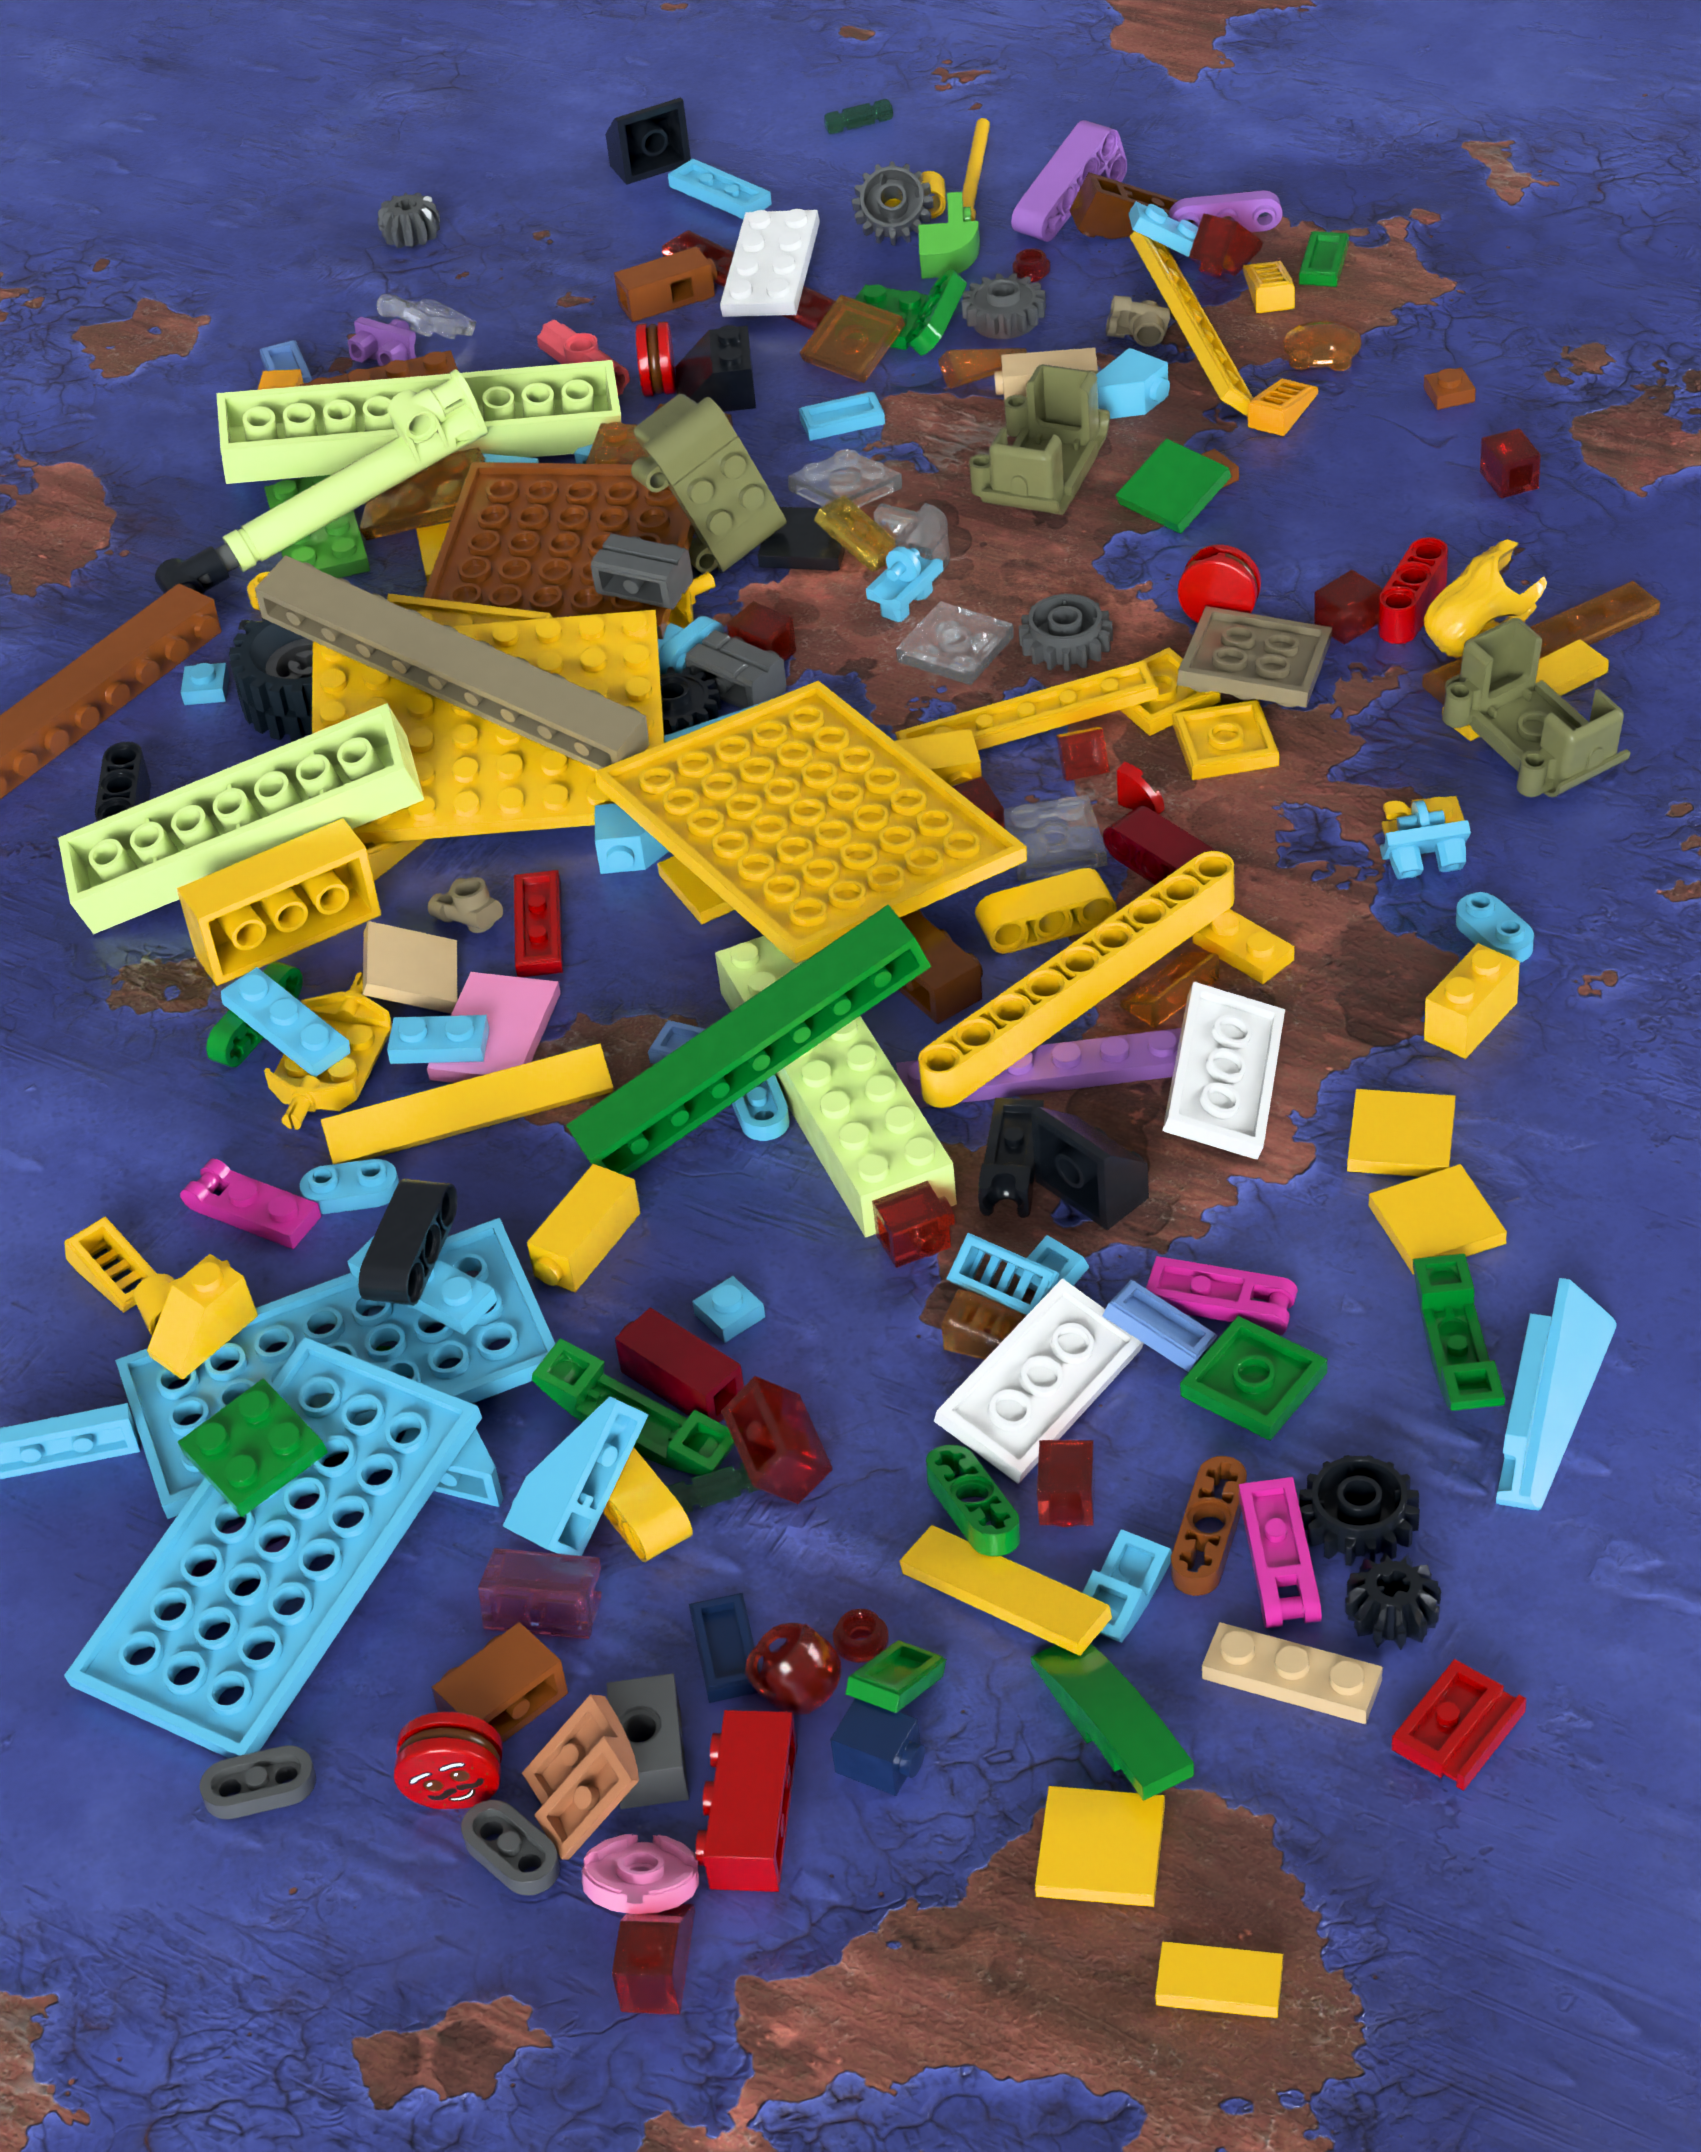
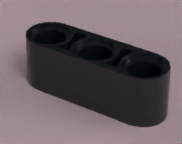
M124 741L110 746L104 752L95 806L97 821L149 801L151 782L141 747L138 744Z
M412 1179L400 1180L360 1268L358 1287L362 1299L411 1306L418 1303L456 1216L458 1197L454 1185Z

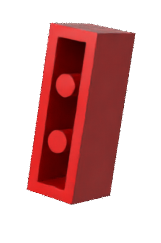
M724 1710L721 1733L712 1734L710 1764L712 1768H716L714 1781H705L703 1813L704 1816H709L707 1830H698L695 1851L698 1866H705L709 1889L779 1892L798 1747L792 1712Z

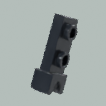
M995 1098L985 1159L981 1166L978 1183L979 1209L984 1216L991 1215L995 1204L1003 1199L1016 1202L1019 1217L1026 1218L1030 1215L1035 1177L1031 1111L1037 1107L1044 1108V1100Z

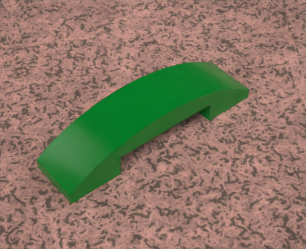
M1465 1254L1413 1259V1270L1424 1332L1436 1379L1448 1408L1454 1411L1505 1405V1396L1495 1360L1490 1361L1475 1309L1474 1285Z
M561 1338L532 1373V1381L552 1400L581 1422L586 1420L609 1396L648 1414L634 1448L642 1457L669 1468L712 1477L739 1440L740 1434L696 1410L686 1418L605 1375V1362Z

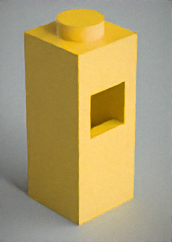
M592 1164L527 1241L533 1275L545 1284L557 1285L576 1293L641 1214L635 1180Z

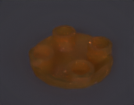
M1324 320L1311 321L1296 326L1287 333L1283 340L1285 352L1289 355V365L1292 368L1303 370L1311 366H1329L1332 370L1344 371L1352 366V357L1358 354L1362 342L1360 334L1354 328L1341 322Z

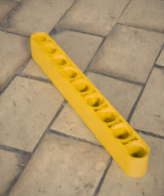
M1209 851L1197 855L927 1045L918 1057L923 1100L928 1105L937 1108L952 1107L960 1103L1211 923L1215 918L1229 910L1235 900L1234 862L1228 854L1219 851Z

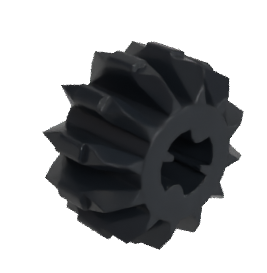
M1384 1552L1379 1564L1367 1559L1363 1560L1359 1573L1350 1574V1579L1347 1582L1348 1597L1345 1598V1612L1348 1615V1620L1354 1621V1628L1357 1631L1358 1637L1373 1634V1640L1377 1648L1386 1640H1394L1400 1650L1406 1643L1407 1637L1421 1643L1423 1642L1424 1637L1427 1635V1629L1436 1627L1440 1613L1438 1604L1441 1603V1589L1438 1587V1581L1431 1580L1432 1574L1429 1571L1428 1565L1413 1567L1409 1553L1401 1561H1392L1386 1552Z

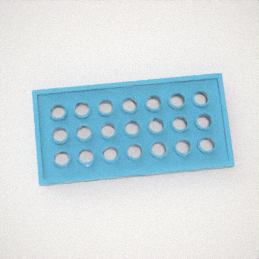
M497 1218L448 1236L438 1256L439 1260L464 1273L478 1271L479 1274L474 1278L494 1288L497 1302L493 1305L494 1309L483 1314L465 1335L447 1325L438 1332L426 1333L424 1330L428 1326L441 1322L409 1305L362 1299L358 1287L359 1279L349 1273L257 1307L258 1317L186 1377L190 1379L188 1383L178 1389H168V1386L180 1378L149 1357L148 1348L115 1360L167 1519L175 1517L180 1513L205 1478L183 1454L178 1441L264 1378L271 1385L304 1337L401 1376H410L416 1382L472 1404L531 1382L532 1373L553 1348L555 1341L501 1219ZM371 1307H384V1309L376 1315H362L364 1311ZM326 1324L336 1325L328 1333L314 1334L315 1330L320 1326ZM497 1340H508L510 1342L499 1350L487 1349L491 1343ZM384 1342H398L390 1350L376 1351V1348ZM274 1343H287L283 1349L277 1352H265ZM449 1358L461 1359L452 1368L442 1369L438 1367ZM226 1361H239L233 1368L229 1370H217V1368ZM326 1393L321 1396H315L311 1400L309 1407L319 1408L327 1405L332 1400L334 1394ZM369 1410L365 1413H359L353 1419L352 1424H368L375 1418L377 1412ZM189 1415H202L193 1424L180 1425V1422ZM341 1451L337 1454H331L326 1459L344 1453V1451Z
M304 1337L270 1386L318 1435L328 1453L243 1516V1518H246L244 1526L237 1532L230 1534L222 1533V1527L227 1521L237 1519L240 1515L211 1483L204 1478L64 1676L70 1686L224 1757L233 1758L260 1751L481 1421L482 1415L477 1405ZM326 1393L334 1394L332 1400L327 1405L319 1408L309 1407L311 1400L315 1396H321ZM369 1410L377 1412L375 1418L368 1424H352L353 1419L359 1413H365ZM410 1428L421 1430L419 1436L411 1442L398 1443L395 1441L402 1431ZM341 1451L349 1453L347 1459L342 1464L335 1467L323 1466L325 1459L329 1455L337 1454ZM384 1469L393 1471L391 1477L385 1483L380 1485L367 1484L368 1478L374 1472H380ZM312 1493L320 1495L318 1501L312 1507L307 1509L294 1508L296 1501L300 1497ZM356 1511L364 1513L362 1520L357 1525L350 1528L338 1526L340 1519L344 1515ZM281 1536L290 1537L289 1543L278 1552L265 1551V1547L271 1539ZM326 1554L335 1556L334 1561L328 1568L322 1571L309 1570L311 1562L316 1557ZM208 1560L217 1561L214 1569L209 1574L201 1577L191 1576L192 1570L198 1563ZM251 1579L261 1580L260 1585L253 1593L246 1596L235 1595L236 1588L243 1581ZM295 1598L305 1599L303 1607L298 1612L292 1615L279 1614L281 1606L287 1600ZM178 1603L186 1604L184 1612L178 1618L170 1621L161 1620V1615L167 1607ZM222 1622L230 1623V1628L223 1637L216 1640L204 1639L207 1630L211 1626ZM265 1642L275 1643L273 1651L267 1657L260 1660L249 1659V1654L256 1645ZM155 1648L154 1655L146 1663L141 1665L130 1664L131 1657L139 1649ZM190 1667L200 1668L197 1677L192 1682L185 1685L173 1684L176 1675L182 1669ZM236 1686L244 1688V1693L237 1702L230 1705L218 1704L219 1697L225 1690Z

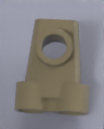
M1113 295L1110 314L1106 323V336L1124 338L1125 335H1133L1134 340L1139 345L1145 347L1155 346L1166 336L1170 320V309L1160 307L1151 300L1139 303L1132 301L1131 297Z
M478 877L458 878L452 883L450 890L446 894L437 893L428 902V912L431 916L447 923L456 921L466 924L469 931L473 933H480L490 929L495 921L503 915L501 903L490 896L485 880Z

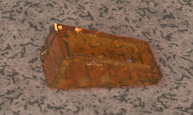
M1026 348L946 351L938 359V363L947 388L952 389L993 376L994 371H1002L1001 355L1027 353Z
M958 1289L942 1322L944 1350L985 1360L1004 1340L1006 1334H1010L1027 1315L978 1294ZM985 1328L991 1329V1333L984 1332Z

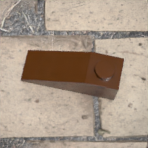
M1088 172L1069 211L1077 229L1082 234L1093 238L1098 235L1108 239L1130 237L1134 232L1128 213L1136 201L1145 206L1154 204L1163 209L1169 217L1171 207L1179 200Z

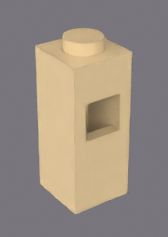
M1096 348L1001 355L1002 371H994L996 395L1004 394V402L1013 395H1022L1027 398L1026 385L1036 368L1042 364L1092 371L1097 374Z

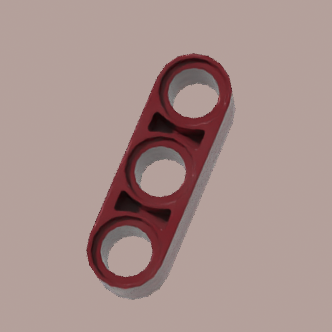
M1138 806L1108 826L1103 831L1102 836L1104 845L1113 858L1154 885L1197 855L1216 851L1145 806Z

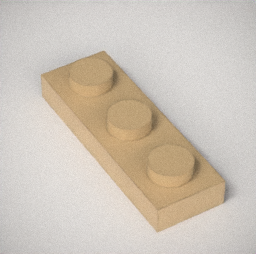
M1219 1622L1202 1664V1679L1365 1725L1380 1688L1383 1667L1221 1622Z

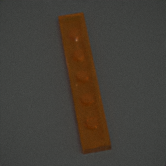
M1631 581L1537 623L1530 628L1542 638L1539 659L1579 639L1590 646L1659 614L1660 601L1637 583ZM1462 658L1423 675L1422 687L1443 705L1446 695L1445 683L1448 679L1460 674Z

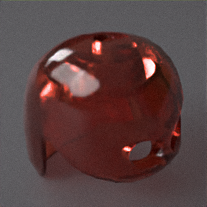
M785 1623L773 1627L760 1639L757 1646L753 1648L748 1656L745 1674L754 1689L771 1705L784 1712L804 1715L810 1714L821 1707L833 1695L842 1675V1665L838 1653L830 1642L807 1623L804 1625ZM778 1638H786L782 1646L772 1652L770 1651L769 1646L773 1641ZM763 1656V1666L759 1675L757 1664L760 1657Z

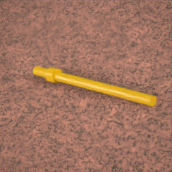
M980 118L976 122L962 190L963 207H971V221L976 219L974 205L990 128V122L985 118Z

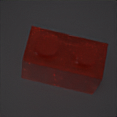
M754 1376L721 1410L753 1487L799 1504L833 1470L800 1394Z

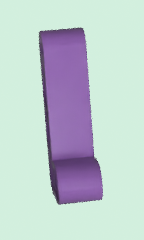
M1086 120L1080 121L1016 205L1011 220L1013 230L1049 242L1057 235L1071 216L1069 210L1088 172L1122 182L1127 171V159L1118 131Z

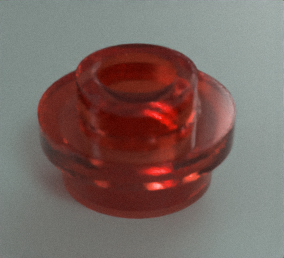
M1025 249L1016 255V260L1012 266L1013 273L1017 274V277L1020 279L1029 276L1031 277V282H1037L1050 272V261L1042 250Z
M854 1609L848 1611L840 1618L833 1631L835 1650L842 1658L856 1663L868 1662L887 1648L889 1643L887 1626L871 1610Z

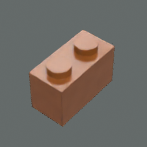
M520 1622L505 1633L493 1637L482 1650L459 1667H454L447 1671L441 1680L431 1687L438 1712H459L478 1717L497 1730L502 1738V1742H505L568 1694L561 1660Z

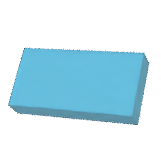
M873 391L799 408L800 421L809 441L885 424L884 411Z

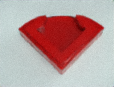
M1124 761L1116 770L1118 805L1132 810L1138 806H1145L1160 815L1165 809L1161 793L1158 789L1154 792L1150 785L1141 777L1144 774L1143 771Z

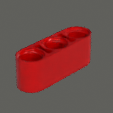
M1426 537L1414 541L1380 593L1378 633L1384 641L1392 644H1403L1412 641L1424 624V616L1429 605L1446 587L1448 547L1442 540Z

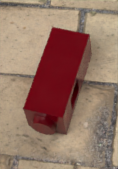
M651 1307L635 1321L625 1325L620 1334L615 1337L621 1372L688 1416L696 1410L717 1422H721L746 1399L741 1364Z

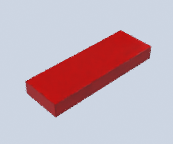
M559 870L514 875L515 968L517 977L563 973L561 881Z

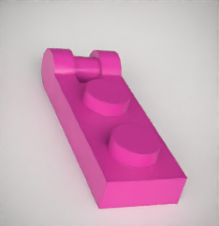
M214 1158L210 1159L201 1169L199 1180L190 1181L180 1193L182 1201L191 1210L291 1249L298 1245L322 1217L318 1203L234 1172L225 1163ZM216 1189L222 1191L219 1196L213 1194Z
M1156 1256L1146 1286L1147 1290L1184 1314L1233 1322L1237 1316H1240L1279 1336L1286 1332L1290 1319L1287 1309L1294 1305L1298 1292L1295 1283L1287 1278ZM1254 1298H1256V1299H1262V1300H1265L1266 1302L1256 1301V1300H1253V1299H1254Z
M1293 1477L1239 1484L1238 1496L1260 1598L1264 1627H1281L1284 1620L1302 1618L1304 1623L1321 1621V1604ZM1297 1585L1299 1596L1279 1598L1277 1588Z

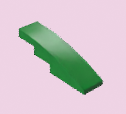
M1092 1644L1086 1648L1081 1656L1057 1645L1031 1656V1664L1086 1743L1094 1741L1114 1772L1121 1769L1143 1801L1194 1776V1762L1161 1718L1123 1674Z

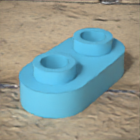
M700 616L663 646L659 654L660 674H667L668 667H673L675 673H681L686 668V653L698 643L702 644V640L712 631L717 630L724 633L723 625L707 616Z
M1484 892L1469 894L1459 900L1456 908V926L1475 945L1479 943L1520 961V963L1531 956L1534 942L1533 929L1501 900Z
M775 1074L732 1103L742 1131L751 1139L758 1141L773 1140L783 1135L789 1127L788 1106Z
M370 1159L316 1167L303 1176L300 1181V1191L303 1198L318 1203L321 1214H330L384 1206L390 1202L399 1180L396 1168L392 1163L383 1159Z

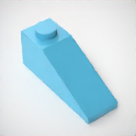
M609 1396L526 1476L517 1496L513 1500L503 1527L547 1550L579 1562L646 1422L648 1414Z

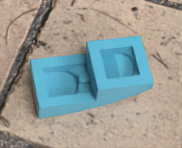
M1120 1530L1101 1571L1093 1570L1082 1592L1110 1606L1112 1619L1099 1634L1120 1643L1123 1642L1141 1617L1171 1563L1172 1551L1170 1548L1125 1530Z

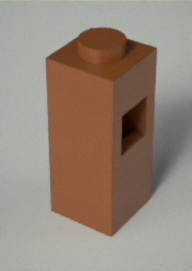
M696 246L614 272L618 304L633 323L714 297L713 281L717 280L714 262L711 258L707 259Z

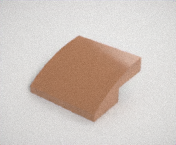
M592 1694L586 1698L522 1772L542 1804L534 1816L546 1836L554 1843L557 1853L562 1860H569L639 1781L635 1756L617 1715L605 1696Z

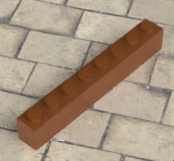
M178 583L0 715V799L220 634L222 631L214 599Z

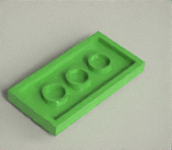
M331 475L282 480L274 485L265 486L264 489L269 508L272 509ZM354 510L281 551L282 557L286 555L302 563L307 562L316 569L336 578L370 571Z

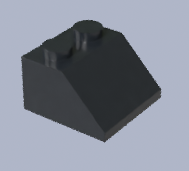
M681 97L616 117L605 134L610 167L626 185L675 170L691 160L684 101Z
M727 325L719 329L709 330L675 366L677 395L684 394L696 403H699L706 397H710L723 412L756 408L748 326L737 327Z
M1037 1107L1031 1111L1035 1179L1037 1183L1106 1230H1109L1149 1198L1148 1163L1134 1151H1128L1110 1139L1103 1130L1098 1127H1092L1076 1115Z

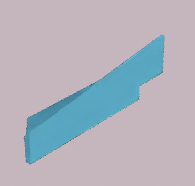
M1559 1278L1552 1317L1530 1313L1505 1434L1504 1462L1496 1497V1504L1530 1510H1540L1542 1508L1617 1327L1614 1318L1570 1279Z

